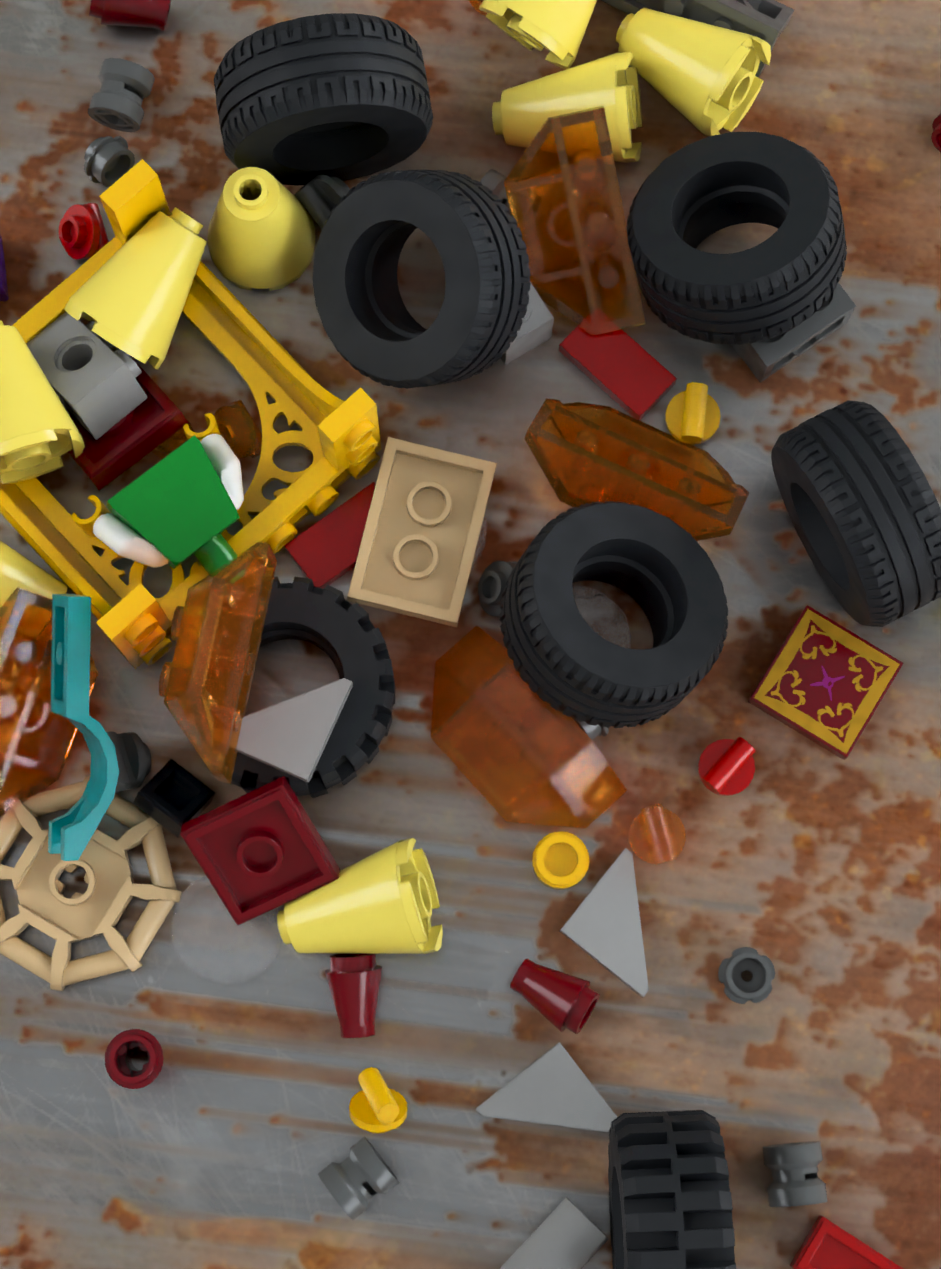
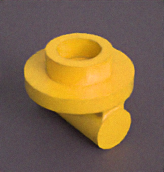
M698 382L687 383L686 390L678 393L671 399L665 413V423L670 434L678 441L690 445L701 444L709 440L716 433L721 418L717 402L708 394V385Z
M370 1067L364 1069L358 1076V1082L362 1090L356 1093L349 1103L351 1121L359 1128L371 1133H385L399 1127L407 1117V1102L399 1092L387 1087L377 1068Z

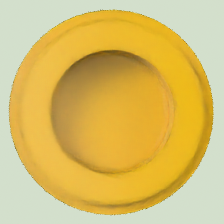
M563 831L550 833L544 836L534 849L532 855L533 871L538 880L549 888L556 890L571 888L583 879L588 870V850L583 841L572 833Z

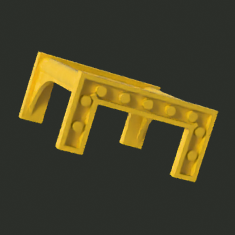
M143 159L99 196L115 237L12 325L17 328L25 343H28L65 313L64 308L70 300L69 298L159 210L170 216L171 213L159 177ZM201 260L182 313L244 379L257 403L262 426V446L258 467L244 495V501L237 510L240 518L236 522L241 523L243 528L235 535L229 534L227 529L221 533L241 561L215 581L202 565L199 566L197 562L192 565L190 575L186 579L181 564L175 569L170 566L172 570L171 587L163 597L154 598L143 585L144 573L148 566L134 561L129 572V584L126 585L120 579V577L125 575V572L113 566L114 562L125 557L116 554L97 537L86 535L73 521L71 514L66 511L36 477L2 484L0 479L1 515L74 594L91 597V613L98 619L96 624L135 669L143 662L150 666L161 659L172 647L173 642L170 638L186 624L191 628L201 623L205 619L203 612L212 604L211 601L227 587L233 590L246 583L255 573L257 568L253 564L268 550L275 554L285 548L284 545L293 540L298 533L295 526L310 513L316 517L325 512L337 500L339 493L336 490L351 476L358 480L373 469L380 460V456L377 453L382 449L377 405L360 387L344 401L323 388ZM269 395L275 403L268 404L266 396ZM280 415H284L288 421L289 428L296 423L302 431L288 430L278 434L274 430V423ZM285 446H301L311 452L313 462L308 468L299 472L284 471L273 463L274 454ZM274 480L289 486L288 488L276 490L273 493L276 498L274 500L266 499L262 493L265 486ZM249 514H255L257 516L251 519ZM93 548L103 550L102 556H99Z

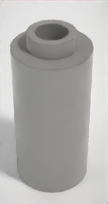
M566 1197L500 1269H582L609 1239Z

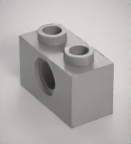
M65 312L26 343L66 411L97 440L148 398L136 380V377L142 371L129 354L119 348L113 352L110 349L113 347L111 343L91 331L95 323L91 320L88 324L84 325L80 320L77 321Z

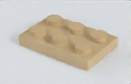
M388 437L347 600L457 627L497 463Z

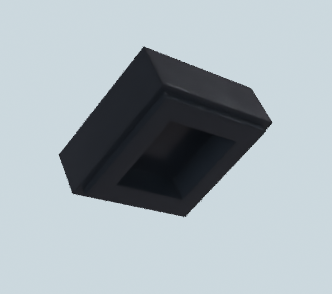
M170 759L137 793L133 804L178 838L181 835L182 824L197 818L211 803L215 792L173 759Z

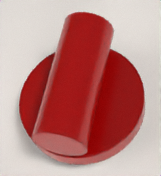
M96 203L72 205L60 221L58 230L60 242L67 254L73 259H90L109 242L100 210Z
M738 737L736 740L721 739L711 743L702 752L698 762V773L702 783L711 792L722 796H732L742 792L749 786L754 777L755 761L752 755L756 750L742 737Z

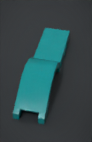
M52 594L50 712L69 719L83 734L91 754L90 778L82 797L66 814L49 821L48 852L50 854H61V860L63 861L79 860L114 799L119 776L115 745L101 723L89 716L91 597L78 594Z

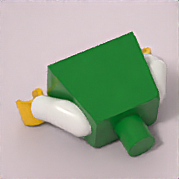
M206 413L204 416L208 429L196 433L190 430L187 423L184 424L183 429L187 437L185 443L107 501V507L97 496L90 495L87 499L96 508L94 514L90 518L80 519L73 513L71 518L86 535L97 537L119 556L152 568L168 564L175 569L194 554L215 581L241 561L221 535L222 532L240 518L237 510L244 501L241 463L225 439L220 435L214 415Z

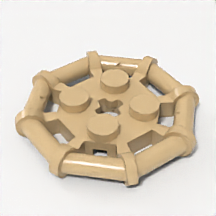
M85 776L82 782L21 798L16 794L7 801L9 808L0 821V881L13 882L14 889H16L18 895V908L20 912L6 921L0 895V954L50 983L51 990L64 991L67 985L127 969L135 972L143 966L140 960L173 905L181 901L182 891H178L176 888L162 825L135 804L116 793L105 814L130 828L118 840L113 839L96 828L79 860L63 861L61 860V854H50L48 852L49 829L44 830L37 816L72 808L82 797L90 776ZM22 828H24L32 836L31 841L14 868L2 865L1 862ZM140 844L143 845L152 885L134 883L133 868L129 862L127 851ZM79 867L86 870L84 881L89 884L84 894L76 892L70 899L66 898L63 895L66 885L59 880L61 874L64 871L74 873ZM133 897L149 901L126 939L115 928ZM31 925L56 940L52 957L20 939L18 936ZM104 935L112 949L71 960V943L77 941L91 940L97 936Z

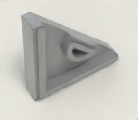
M345 678L215 727L211 730L208 737L211 741L309 783L350 694L353 682Z
M625 848L560 929V932L643 998L649 991L633 854Z
M560 1042L475 1108L480 1116L608 1133L611 1122L617 1118Z

